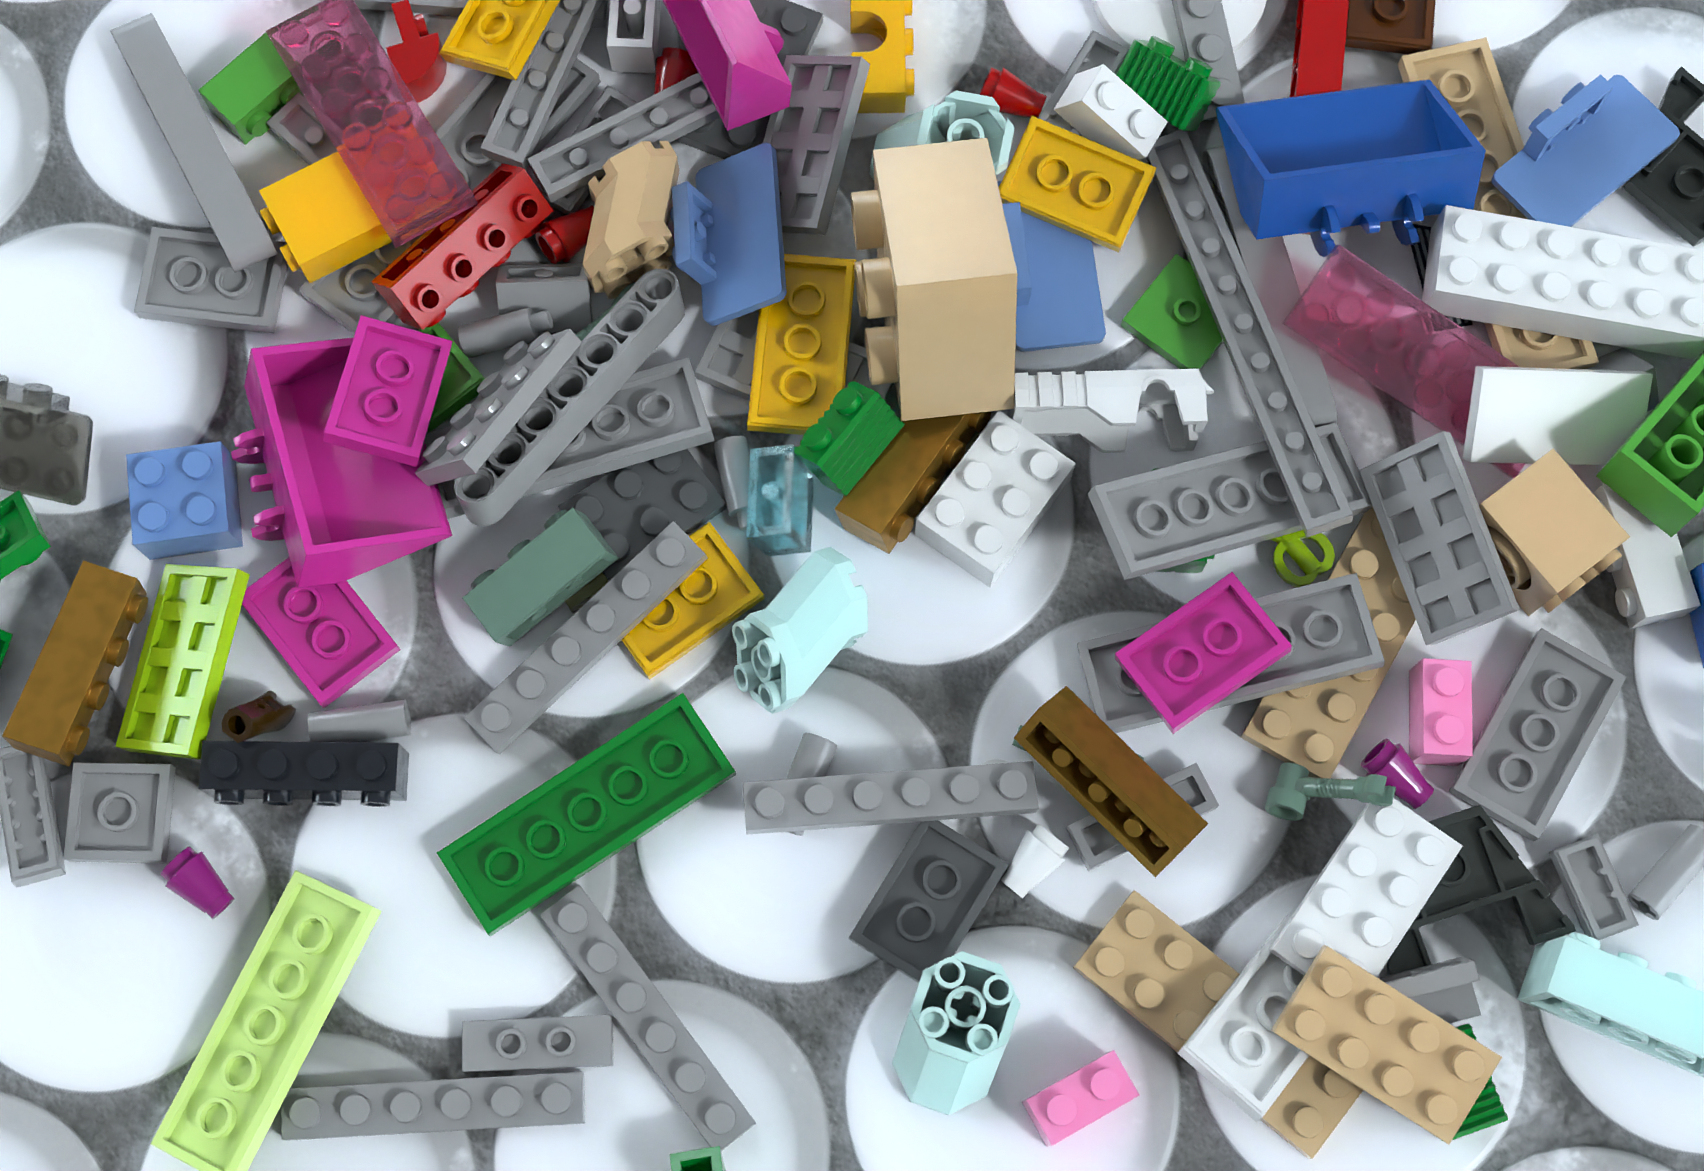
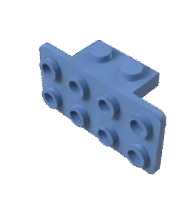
M1600 74L1587 86L1582 82L1575 85L1561 100V107L1554 112L1548 108L1534 119L1528 127L1532 133L1524 148L1495 171L1492 176V184L1529 220L1572 227L1672 145L1679 137L1680 131L1678 127L1622 75H1614L1609 80H1606Z
M766 142L700 169L695 177L696 188L688 181L672 187L673 207L670 210V216L674 225L675 246L672 249L673 259L681 271L687 273L701 285L703 319L711 326L719 325L782 301L786 296L776 149Z
M1020 202L1002 203L1017 269L1016 349L1021 352L1101 343L1105 338L1106 330L1092 241L1021 212Z

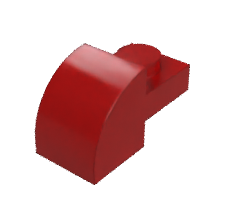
M402 0L392 3L391 6L403 42L386 47L398 88L406 107L426 100L437 91L444 80L447 62L439 54L442 43L438 32L429 34L423 14L414 16L409 0Z

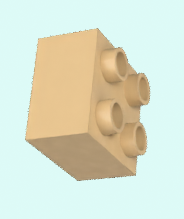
M988 138L873 150L874 190L850 193L856 250L877 248V258L854 262L859 315L868 319L884 317L885 326L865 328L866 355L871 386L895 383L901 421L1014 409L1017 269Z

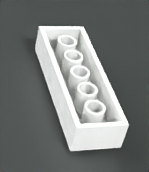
M1446 205L1431 227L1421 311L1695 359L1704 351V250Z

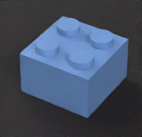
M221 441L126 455L132 543L149 560L243 547L236 461L232 459L231 453Z

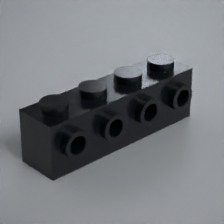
M203 741L199 790L213 797L214 803L221 805H243L244 799H263V804L289 806L293 805V799L312 800L311 804L318 806H340L342 800H360V804L363 806L387 807L390 806V801L407 800L409 753L399 743L243 741L237 743L236 741Z

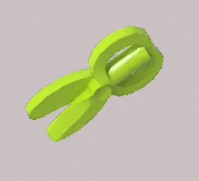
M1303 530L1270 539L1278 544L1272 554V561L1277 574L1285 583L1294 587L1310 585L1317 575H1321L1332 568L1335 553L1333 545L1324 534L1319 533L1307 537V539L1318 544L1323 551V562H1319L1302 542L1301 539L1306 538ZM1285 551L1306 574L1305 576L1299 577L1286 567L1283 561V553Z

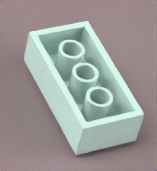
M1571 932L1570 936L1557 937L1554 940L1536 945L1517 1000L1704 1078V992L1695 989L1696 981L1672 972H1666L1665 976L1647 969L1649 963L1646 960L1624 952H1619L1617 956L1599 949L1601 943L1598 940L1580 933Z

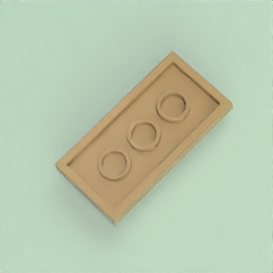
M1323 945L1271 1029L1278 1036L1447 1144L1451 1143L1502 1059L1501 1056L1326 945Z

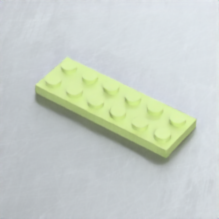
M297 870L294 871L150 1143L151 1145L199 1171H248L368 939L381 910Z

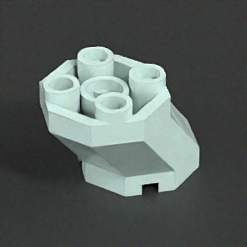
M956 90L946 96L943 103L936 106L933 104L922 111L908 115L877 134L874 150L988 138L994 170L997 175L1007 169L1015 127L1008 117L1006 121L999 112L1000 107L993 97ZM872 155L870 164V176L874 180V167Z
M832 547L814 551L765 609L750 613L744 620L737 621L732 626V634L737 649V665L734 667V678L738 688L742 692L749 691L752 699L771 714L789 709L807 691L840 650L852 647L857 642L856 638L863 637L868 632V597L863 585L854 587L849 574L856 573L852 561Z
M961 951L923 970L892 1061V1065L911 1103L950 1115L987 1096L1006 1044L1009 1042L1020 1008V1002L1014 992V987L1001 964Z

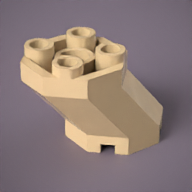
M651 141L639 142L606 161L602 166L606 175L600 182L595 175L588 182L595 207L583 259V268L594 292H605L608 299H616L625 287L631 283H636L648 271L654 269L669 270L672 266L669 257L672 254L674 240L668 225L670 210L673 206L672 187L677 185L679 165L677 155L668 141H659L661 148H654Z

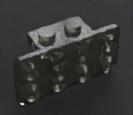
M0 374V489L13 492L20 490L25 495L73 506L85 500L93 421L88 415L69 411L70 396L53 393V388L45 384L28 383L23 386L10 383L7 376Z

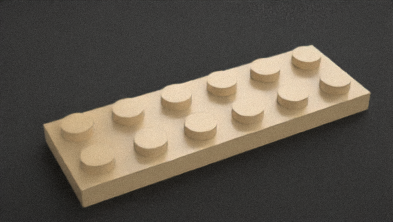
M1373 507L1362 515L1327 580L1357 573L1385 660L1384 666L1262 697L1240 737L1285 763H1295L1307 768L1309 771L1308 776L1311 778H1331L1416 620Z
M1135 890L1128 896L1073 967V969L1177 1053L1240 975ZM1309 1055L1260 1120L1308 1159H1313L1362 1093L1363 1089Z

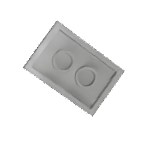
M152 227L134 312L142 319L275 333L288 266L279 247L287 244V242L272 240L277 251L276 255L234 273L215 234Z

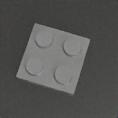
M73 762L63 859L69 862L167 863L176 767L171 764Z

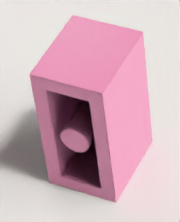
M1423 658L1409 670V757L1414 764L1459 766L1473 756L1472 662Z
M1113 1050L1022 1101V1104L1047 1147L1053 1146L1138 1097L1139 1093Z

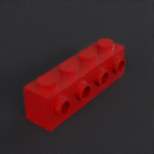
M502 163L376 276L371 283L402 323L420 330L432 327L444 318L446 309L453 302L476 289L479 279L489 269L503 264L510 257L511 249L523 238L536 234L542 228L543 220L554 210L524 168Z

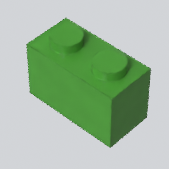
M265 32L198 91L209 110L246 145L254 137H259L270 129L266 122L298 92L305 97L306 92L312 87L302 66Z

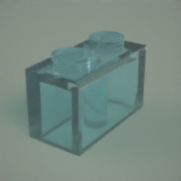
M795 444L750 449L746 538L766 556L811 552L814 474L794 453V448L797 447Z

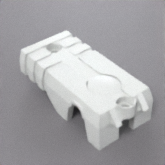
M1199 369L1085 371L1084 374L1068 371L1061 372L1060 375H1052V372H1037V375H1028V372L1015 373L1014 409H1008V416L1037 437L1078 435L1101 453L1125 452L1129 426H1135L1138 413L1146 410L1152 412L1156 416L1157 421H1162L1170 451H1193L1198 442V432H1203L1208 422L1207 395L1213 394L1214 390L1202 378Z

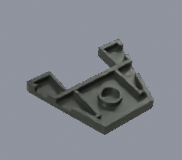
M1681 66L1670 79L1658 107L1678 127L1680 135L1672 145L1630 178L1623 189L1694 247L1704 242V139L1684 122L1704 102V84Z
M1480 805L1428 821L1463 847L1387 961V974L1389 976L1431 965L1419 931L1421 926L1512 897L1529 945H1536L1575 932L1576 929L1568 916L1563 915L1549 897L1550 893L1543 884L1534 878L1518 856L1520 855Z

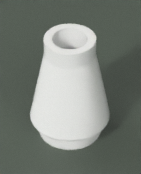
M1038 824L1032 833L1027 830L1001 881L1020 897L1024 898L1034 886L1065 862L1062 857L1069 847Z

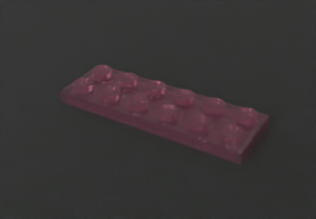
M323 0L266 30L270 41L395 248L478 204L470 187L353 0Z
M1335 245L1282 323L1439 430L1450 432L1452 438L1463 446L1465 445L1475 367H1519L1341 245ZM1489 463L1510 478H1515L1525 465L1523 463Z

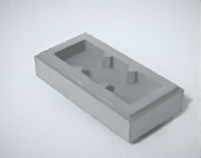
M1598 834L1548 852L1585 935L1599 941L1639 926Z

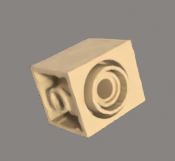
M1554 448L1479 505L1516 601L1528 616L1540 607H1543L1547 613L1555 609L1622 557V554L1616 548L1630 538L1627 532Z

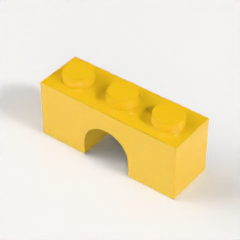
M850 0L851 33L871 34L879 38L883 43L873 51L851 52V56H860L870 64L858 113H905L906 96H914V69H906L905 56H913V28H905L904 16H912L913 0Z

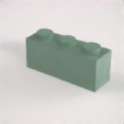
M573 507L569 511L561 510L544 524L546 530L532 541L528 539L517 544L508 553V561L495 571L491 569L482 573L471 583L472 590L463 596L462 599L496 643L509 647L512 646L560 607L567 599L576 594L619 559L586 514Z

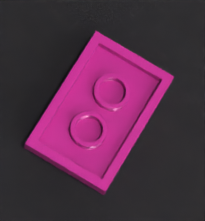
M361 315L326 423L323 442L417 467L453 341Z
M289 557L249 586L245 591L242 605L323 708H326L401 650L347 581L297 588Z
M1231 572L1116 652L1115 660L1172 734H1174L1291 652L1292 645L1234 573Z

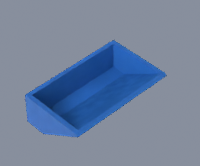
M1430 79L1215 108L1240 214L1256 240L1310 232L1311 240L1317 253L1322 257H1331L1337 254V250L1330 233L1341 232L1340 228L1358 225L1363 228L1366 234L1378 233L1380 231V222L1391 221L1398 240L1401 244L1409 246L1420 242L1417 229L1413 226L1412 221H1423L1424 216L1441 214L1446 205L1474 209L1486 150Z

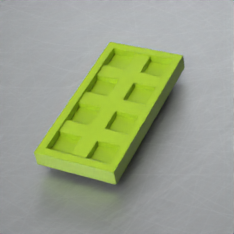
M165 564L115 747L130 752L201 760L202 742L206 741L250 574L237 568Z

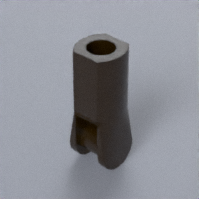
M270 690L253 701L229 709L223 716L221 723L222 732L237 743H240L263 733L280 731L292 720L296 708L292 705L284 706L276 700V693Z

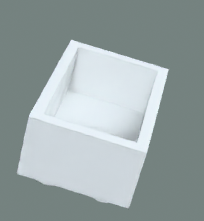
M999 410L917 517L914 535L991 588L1069 483L1076 463Z

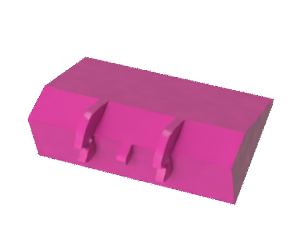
M663 0L727 131L789 107L792 84L777 57V54L783 48L784 40L777 29L759 21L749 0Z
M354 337L251 348L244 386L256 429L244 432L233 438L235 447H239V449L231 451L232 459L239 463H265L267 474L254 475L249 478L252 492L272 490L276 507L263 510L253 516L255 525L259 526L251 528L252 537L265 541L285 539L297 588L347 581L452 536L438 484L427 486L415 474L417 469L426 460L423 457V453L427 448L425 441L417 467L323 442L326 423Z

